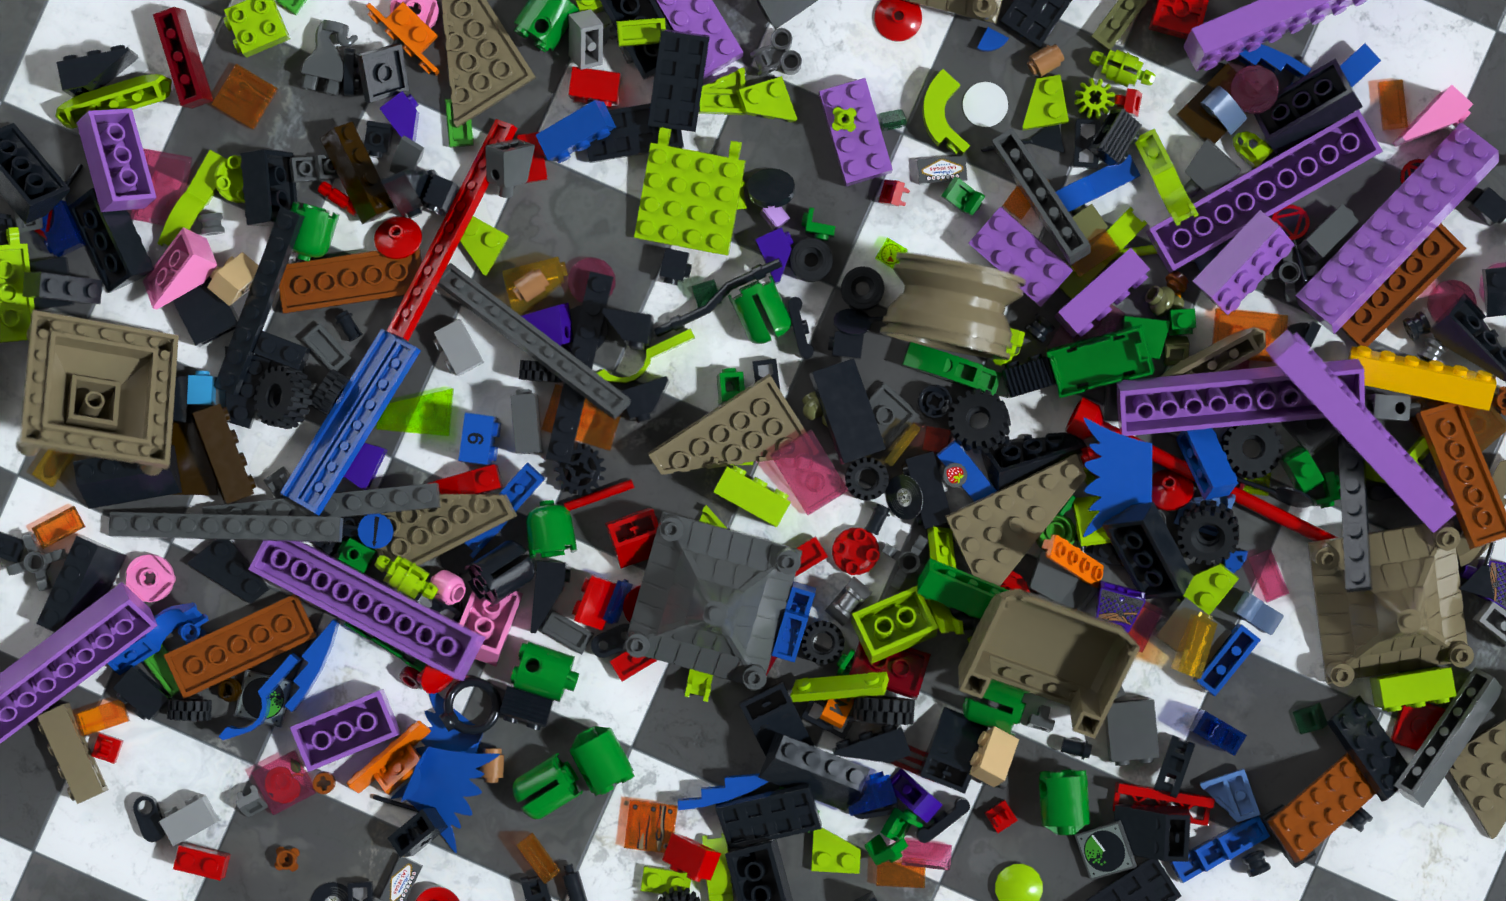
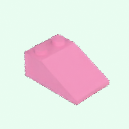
M1450 85L1430 102L1392 144L1396 147L1443 130L1452 124L1457 126L1471 114L1469 108L1473 103L1453 85Z
M184 227L181 229L154 265V270L148 273L143 280L152 308L157 310L203 284L216 269L217 263L207 238Z
M472 591L459 624L486 637L475 657L476 660L497 666L523 593L515 591L496 605L489 607L492 603L488 602L484 597L479 599Z

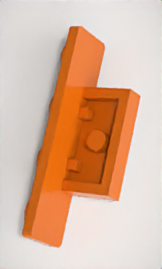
M404 2L387 18L370 3L366 5L370 10L367 15L376 24L381 21L387 27L384 31L394 41L398 38L403 42L402 49L411 58L416 55L421 60L419 65L428 74L433 72L437 76L440 73L422 54L438 35Z
M1052 534L1050 540L1044 539L1042 549L1047 551L1046 557L1088 585L1098 588L1103 577L1104 566L1058 535Z
M421 721L410 725L399 738L390 742L388 747L379 755L374 756L370 763L354 773L352 778L346 783L348 787L357 793H361L373 781L377 780L383 791L390 795L412 776L421 758L414 746L431 732L430 728Z

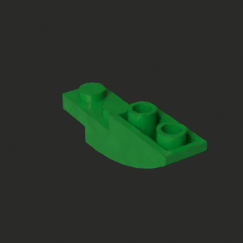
M909 342L902 363L904 366L937 378L949 380L973 390L980 389L982 393H985V390H989L992 395L996 394L1002 373L983 367L981 364L913 342Z

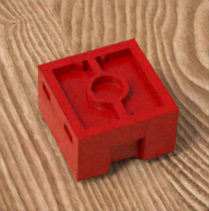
M1158 0L1155 12L1151 18L1149 30L1187 40L1191 29L1203 24L1209 0Z

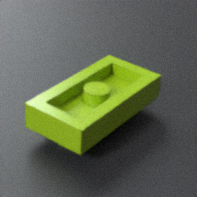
M644 866L641 891L659 894L667 891L669 894V888L673 887L674 891H677V886H682V891H685L686 887L690 889L691 879L686 877L688 873L684 871L679 873L670 869Z

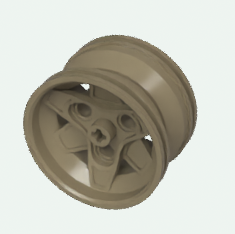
M914 253L896 254V260L900 261V263L894 264L893 270L905 287L903 294H900L887 308L886 316L882 320L887 325L886 327H881V334L951 352L997 360H1009L1010 354L1006 353V349H1012V343H1010L1012 332L1004 311L1007 305L1023 297L1024 291L1020 287L1025 286L1026 280L1024 278L1004 271L947 258Z

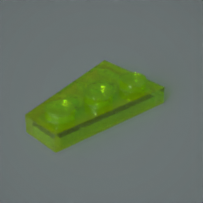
M454 388L389 403L378 420L377 430L450 436Z

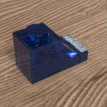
M61 200L54 207V222L51 229L44 233L47 238L44 241L50 254L53 253L58 257L85 246L69 211L67 202Z
M883 771L869 775L870 780L865 781L867 787L864 795L857 803L848 807L850 816L897 803L889 775L884 776Z

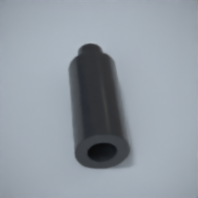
M573 863L563 866L565 875L562 877L569 901H588L579 871L574 870Z

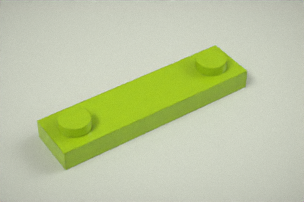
M871 672L866 674L796 679L790 696L793 702L884 695L889 678L887 672Z

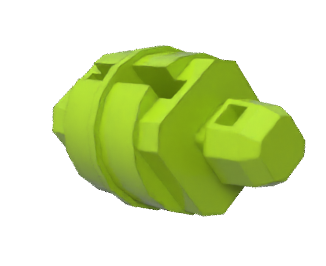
M1110 50L1106 57L1102 52L1093 51L1089 59L1091 64L1097 67L1103 66L1101 74L1106 76L1105 79L1126 87L1129 85L1135 87L1137 80H1140L1141 84L1152 85L1156 76L1149 70L1142 71L1144 63L1139 61L1138 57L1130 55L1129 52ZM1108 62H1111V63H1113V64H1115V65H1118V66H1120L1121 68H1117V67H1115V66L1109 65ZM1124 68L1131 70L1133 72H1137V74L1135 75L1133 73L1125 71Z
M380 555L374 564L381 572L385 571L387 573L383 581L397 589L398 592L400 591L413 599L416 598L419 592L422 593V596L433 599L439 590L433 583L426 582L430 573L416 565L415 562L412 563L399 555L394 562L391 561V558Z

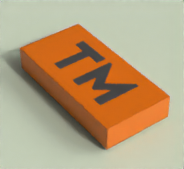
M854 697L828 699L820 719L841 729L854 704Z

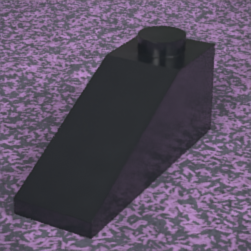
M537 561L531 633L538 632L564 590L566 582L570 583L571 568H567V563Z

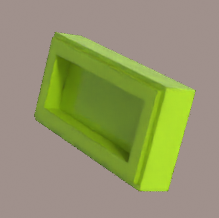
M665 18L617 21L619 47L659 44L661 29H666Z

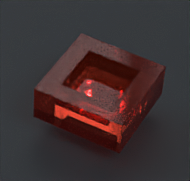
M926 426L922 450L938 453L948 446L950 430Z

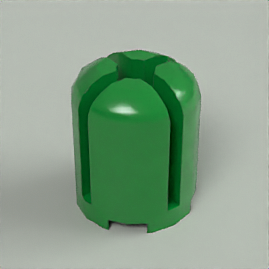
M768 276L770 281L763 284L755 281L740 288L741 294L733 298L730 294L728 295L747 338L755 344H764L772 341L752 296L755 294L777 338L784 335L791 327V318L772 276Z
M991 679L983 698L1011 707L1013 712L1011 713L966 697L963 703L964 716L969 721L989 728L995 726L1015 736V733L1011 731L1014 724H1020L1027 704L1022 702L1024 693L1030 694V691Z
M555 753L544 762L518 777L513 783V795L518 803L557 779L558 783L521 807L524 814L532 819H542L583 793V790L578 792L575 781L579 780L570 763L568 761L563 763L557 757L560 753Z

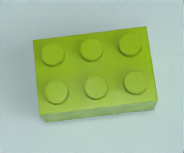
M735 465L732 469L727 467L713 492L771 525L778 527L791 503L787 500L789 495L777 488L775 492H772L766 488L768 483L757 477L754 480L745 477L747 472Z
M917 586L854 612L851 616V624L870 664L937 636L938 626L924 597L917 593Z
M1437 666L1369 678L1374 706L1382 708V711L1402 710V705L1411 708L1426 706V701L1435 704L1450 702V697H1456L1451 667Z

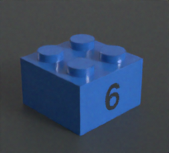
M465 413L458 461L492 465V461L497 460L498 447L494 445L495 437H500L501 423L498 422V418Z

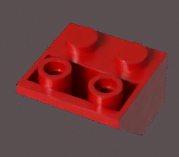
M651 507L605 523L621 569L649 559L658 528V521Z
M595 574L591 578L587 577L581 588V592H584L582 601L577 600L572 614L576 615L574 621L603 630L621 585Z

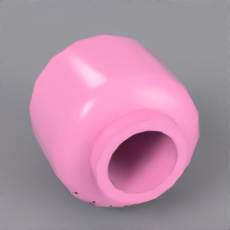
M441 570L430 579V582L439 589L434 598L446 605H453L461 601L465 595L464 580L448 570Z

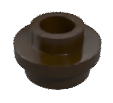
M235 678L222 681L218 687L219 696L227 702L238 700L242 693L241 684Z

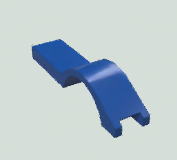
M1128 155L1123 163L1106 166L1056 191V194L1068 212L1141 175L1131 155Z
M526 463L499 494H507L516 512L542 484L545 478L529 463ZM508 521L465 542L473 550L470 556L474 558Z
M194 602L170 606L154 616L157 627L145 634L107 664L118 675H121L131 667L160 651L163 641L174 629L187 623H194L199 627L209 621L208 616L201 614Z
M295 653L288 656L258 691L262 702L259 718L248 727L227 726L218 736L220 739L226 740L253 731L264 723L270 712L271 700L269 696L301 661Z

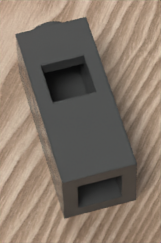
M1342 204L1322 221L1297 248L1312 264H1315L1359 220L1351 209Z

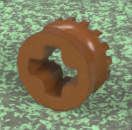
M319 773L313 780V788L319 794L330 793L335 788L336 780L331 773ZM322 776H324L326 780H330L331 784L327 786V790H323L322 786H318V782L322 780Z

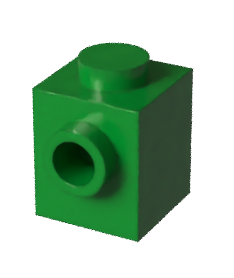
M349 538L348 541L344 540L340 545L338 560L363 573H367L377 551L354 538Z

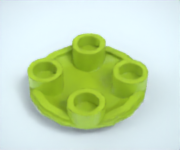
M232 155L223 160L216 168L214 175L215 186L219 194L226 200L234 203H245L241 156Z
M1013 864L998 873L995 882V893L999 901H1039L1043 893V883L1039 874L1031 866Z

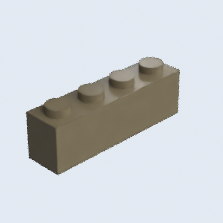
M70 703L62 704L37 716L39 719L37 722L41 734L46 735L49 741L47 744L48 750L52 757H56L59 763L57 766L58 772L62 779H66L69 785L67 791L70 798L79 804L108 791L106 782L95 758L91 756L92 752Z

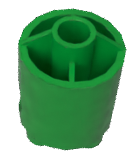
M529 0L513 22L516 26L513 31L524 39L529 36L535 41L533 45L542 52L553 51L569 28V14L580 12V10L570 0ZM536 21H540L544 24V33H539L536 31Z
M528 642V644L522 643L518 655L521 661L519 667L514 666L510 678L514 688L557 702L561 701L565 689L574 692L580 674L571 671L575 656L532 642ZM531 664H536L539 667L536 672H529L526 668Z
M592 726L576 736L569 752L592 794L594 793L595 796L603 795L614 789V783H624L635 777L633 774L634 770L612 728Z
M1066 769L1061 770V772H1039L1041 826L1057 835H1073L1085 825L1090 824L1086 770Z

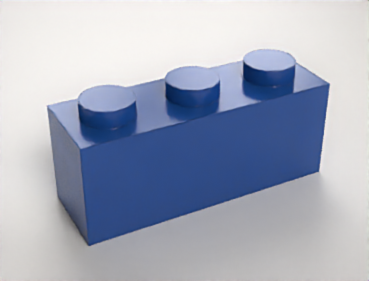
M594 100L536 134V137L547 160L562 163L571 158V153L583 151L590 147V142L595 139L601 140L609 136V131L616 128V125L605 103Z
M1213 428L1181 431L1176 441L1203 499L1208 500L1229 496L1238 484L1236 474L1230 467L1226 453L1222 450L1216 432L1213 431Z
M1237 623L1230 636L1203 671L1199 670L1192 679L1213 696L1218 694L1261 641L1242 624Z

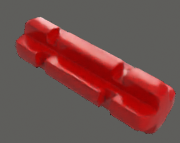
M326 181L320 184L317 190L325 197L328 196L329 200L344 210L347 209V212L351 215L357 216L348 196L336 188L333 189V186Z

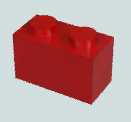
M572 67L569 98L574 99V103L587 105L588 101H603L607 108H611L612 104L617 105L621 74L594 69L580 70L579 67Z
M672 833L662 861L670 864L669 868L673 871L688 873L686 877L691 880L700 882L701 879L711 881L721 853L687 836Z
M182 843L178 847L173 869L220 881L226 876L231 854L189 843Z

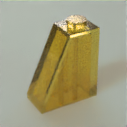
M559 257L503 270L502 273L511 309L520 316L525 315L564 284V276L568 275L565 261L560 262ZM540 269L550 285L545 287L546 290L529 302H526L525 299L520 301L512 290L516 287L514 282L531 270L536 271Z
M1199 612L1198 616L1191 614L1171 669L1201 680L1218 624L1212 621L1213 616Z

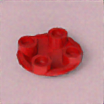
M852 527L842 531L836 537L832 546V556L835 564L843 572L850 575H861L869 572L876 565L880 558L879 545L871 532L863 528Z
M428 664L425 665L423 671L417 676V682L429 694L443 691L454 680L453 677Z

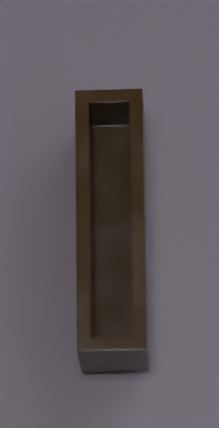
M353 122L334 127L320 138L362 225L383 217L395 208Z
M217 404L190 414L224 504L253 495V489L256 488L252 475L247 476L244 466H247V461L243 452H238L236 446L239 443L237 434L234 429L230 430L227 423L230 420L227 408H222L221 404Z

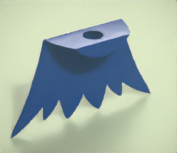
M1085 417L1084 421L1087 427L1100 442V444H1090V447L1102 457L1090 460L1084 464L1089 471L1100 477L1090 483L1084 491L1101 498L1089 508L1090 511L1099 510V513L1091 521L1083 537L1103 527L1102 525L1105 521L1134 504L1152 502V443L1118 434Z
M439 693L429 694L435 713L425 711V714L433 727H429L431 732L421 740L425 746L415 748L419 755L422 757L429 746L448 751L477 754L483 733L468 735L455 729L448 732L439 717L444 712V699ZM454 709L456 716L461 722L467 725H475ZM408 783L399 789L391 799L403 797Z
M429 746L418 761L401 801L407 800L418 811L436 808L448 826L441 835L451 849L457 853L456 841L451 825L461 829V825L455 813L471 816L472 810L464 797L476 796L482 793L480 788L469 779L484 776V773L476 768L491 762L500 754L463 753Z

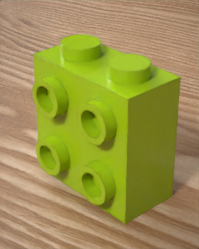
M246 0L224 9L227 16L223 18L228 31L233 30L236 39L232 40L237 52H242L246 58L291 39L275 0Z

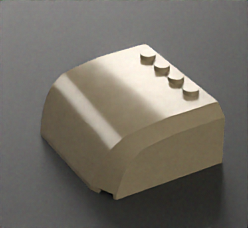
M1011 589L996 594L987 606L958 666L959 691L982 699L991 679L1021 689L1023 688L1032 694L1069 706L1072 730L1095 739L1140 650V646L1121 625L1021 589Z

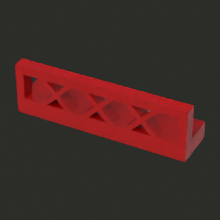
M1116 782L1112 811L1115 810V804H1119L1120 794H1125L1133 797L1135 800L1133 805H1141L1140 803L1143 800L1150 798L1155 799L1159 805L1164 806L1170 802L1179 803L1180 806L1188 804V809H1191L1193 806L1205 807L1203 820L1195 819L1191 816L1190 823L1208 826L1210 809L1214 808L1215 799L1210 796L1179 792L1177 798L1169 796L1170 793L1162 790L1160 792L1153 790L1154 787Z

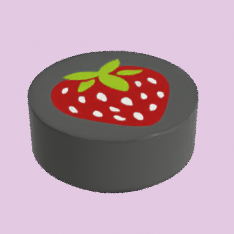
M950 463L944 468L942 477L947 485L959 487L966 482L967 471L959 463Z

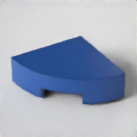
M988 27L976 49L983 52L994 51L1003 47L1009 38Z
M1235 551L1234 554L1230 552V558L1225 560L1223 557V565L1235 573L1245 563L1248 551Z

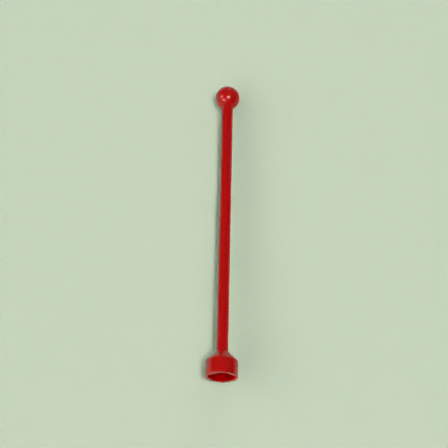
M1081 397L1065 428L1066 432L1082 440L1094 436L1084 421L1085 417L1104 428L1121 434L1119 428L1104 421L1100 405L1084 397ZM1127 436L1136 440L1143 441L1135 436ZM1152 445L1153 462L1196 483L1186 461ZM1235 487L1230 493L1236 495V503L1314 542L1339 538L1238 487Z

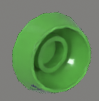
M1057 514L1036 540V543L1042 549L1044 539L1050 540L1052 534L1066 539L1073 545L1076 538L1075 525L1065 514L1063 516Z

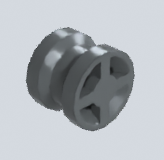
M208 213L198 216L199 221L202 223V229L200 230L202 236L225 233V228L221 225L222 213Z
M1427 337L1424 341V348L1419 350L1417 355L1427 362L1431 360L1441 362L1440 357L1446 353L1448 348L1442 343Z

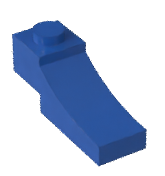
M793 581L772 656L795 663L815 597V587Z

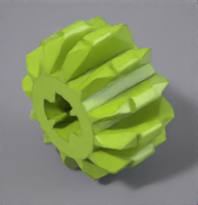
M1090 78L1088 80L1089 87L1082 82L1080 88L1083 91L1076 90L1074 93L1082 98L1075 100L1074 105L1082 104L1083 106L1078 112L1081 114L1085 109L1088 110L1086 114L1088 119L1092 116V112H1094L1096 119H1100V110L1103 114L1107 115L1109 110L1106 106H1114V102L1107 99L1113 98L1115 93H1106L1111 85L1107 84L1102 88L1103 79H1099L1097 85H1094L1093 78ZM1091 93H1093V96L1095 94L1100 96L1098 99L1099 104H1096V102L1090 103Z

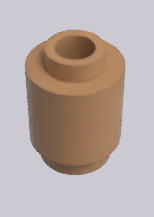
M1056 44L1052 46L1047 45L1029 56L1030 62L1027 63V66L1033 75L1037 74L1039 77H1042L1061 66V62L1065 59Z
M540 269L536 271L531 270L514 282L516 287L512 290L520 301L525 299L526 302H529L546 290L545 287L550 285Z
M483 748L482 754L495 753L500 755L480 767L479 771L484 773V776L480 778H484L486 783H498L499 778L504 777V755L502 754V748Z

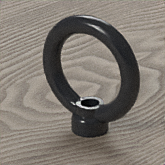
M467 677L464 681L459 680L450 687L444 699V712L439 717L448 732L455 729L468 735L481 734L491 729L499 719L501 698L496 688L487 680L478 677ZM464 688H481L487 692L491 699V713L484 722L478 725L464 724L454 712V699Z

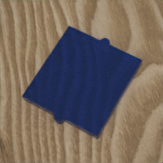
M629 580L617 581L603 620L609 624L613 622L618 623L624 599L633 584L629 583Z

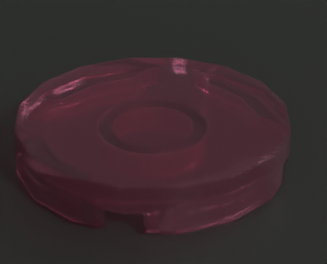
M1259 65L1247 66L1241 69L1235 75L1230 86L1231 97L1242 111L1251 114L1262 113L1270 109L1277 101L1279 94V84L1274 73Z
M585 258L578 261L571 268L568 277V287L572 296L580 303H583L590 271L614 277L609 298L611 297L616 286V278L612 268L604 260Z
M1448 280L1436 285L1428 295L1427 301L1428 311L1434 322L1464 293L1477 305L1475 293L1467 284L1457 280Z

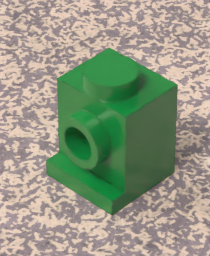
M1195 308L1170 310L1167 312V321H1170L1169 336L1193 334V329L1196 328Z
M736 368L722 369V373L717 375L718 405H722L745 390L743 372H737ZM726 383L733 385L732 391L726 389Z

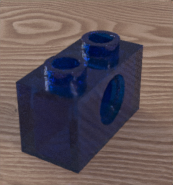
M1200 709L1189 728L1190 731L1233 756L1237 754L1247 736Z

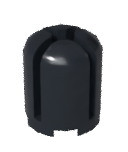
M505 541L465 567V570L469 568L471 580L468 583L479 599L484 597L488 602L492 603L489 607L496 605L533 579L535 567L531 557L526 558L497 578L493 579L492 577L493 574L527 552L521 544L516 541Z

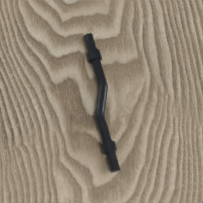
M777 258L764 265L758 264L752 267L751 271L726 282L704 306L682 316H674L670 318L669 322L654 328L657 337L673 330L683 329L685 324L711 313L731 290L755 279L757 281L766 277V274L783 267L781 260Z

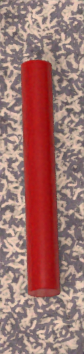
M632 479L565 502L564 507L571 511L635 487Z

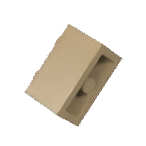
M243 252L235 258L231 256L222 268L218 266L211 273L210 277L212 280L207 288L230 306L250 290L259 265Z
M995 726L986 732H982L977 742L979 744L978 751L970 761L972 768L969 774L992 787H996L1004 782L1019 739Z

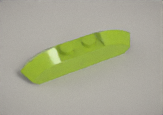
M158 74L142 75L92 90L57 107L55 117L66 128L74 129L78 127L76 122L88 111L128 108L134 110L157 103L170 96L172 79Z

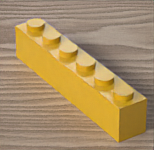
M1351 346L1348 359H1359L1362 364L1365 386L1487 411L1490 410L1497 385L1496 376L1485 370L1471 371L1461 365L1452 367L1436 360L1427 362L1411 355L1402 357L1397 356L1391 351H1373L1366 346Z

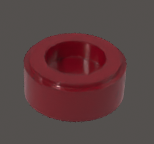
M404 667L399 674L402 683L412 689H418L421 686L417 682V676L420 672L412 667Z

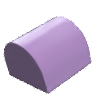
M768 206V208H763L760 212L773 231L780 228L790 219L782 207Z

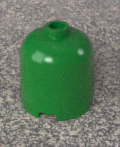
M293 202L291 210L305 216L292 250L297 253L296 258L310 261L311 257L319 258L324 256L330 248L340 214L333 212L332 216H330L324 208L305 203L301 208L298 202Z
M553 500L539 502L540 507L532 509L526 517L529 557L535 558L536 553H541V558L565 555L564 550L570 549L571 553L576 552L577 544L570 511L562 505H554Z

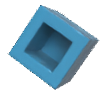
M195 371V375H188L187 404L216 405V387L214 384L217 377L210 376V371Z

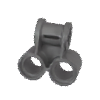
M785 28L776 29L771 35V45L761 47L750 53L751 58H754L759 69V76L769 74L780 67L787 75H794L801 69L802 58L800 54L790 50L793 38L789 30ZM779 35H784L788 38V43L785 46H779L775 43V38ZM794 57L798 64L794 68H788L784 64L785 59Z
M854 576L825 609V612L840 625L844 626L851 618L852 613L857 611L872 591Z

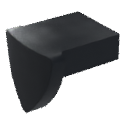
M1314 321L1310 323H1297L1287 326L1286 330L1288 329L1292 335L1297 332L1307 345L1311 347L1321 325Z

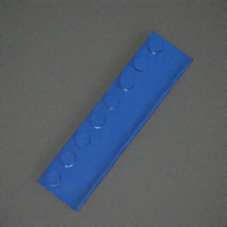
M381 328L280 492L281 494L320 516L421 350Z

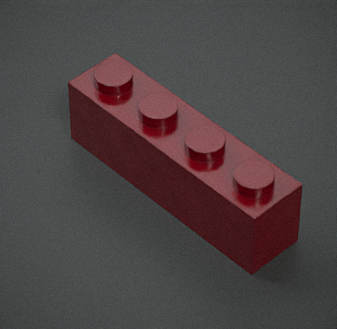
M172 7L153 14L180 105L193 109L214 101L186 10Z

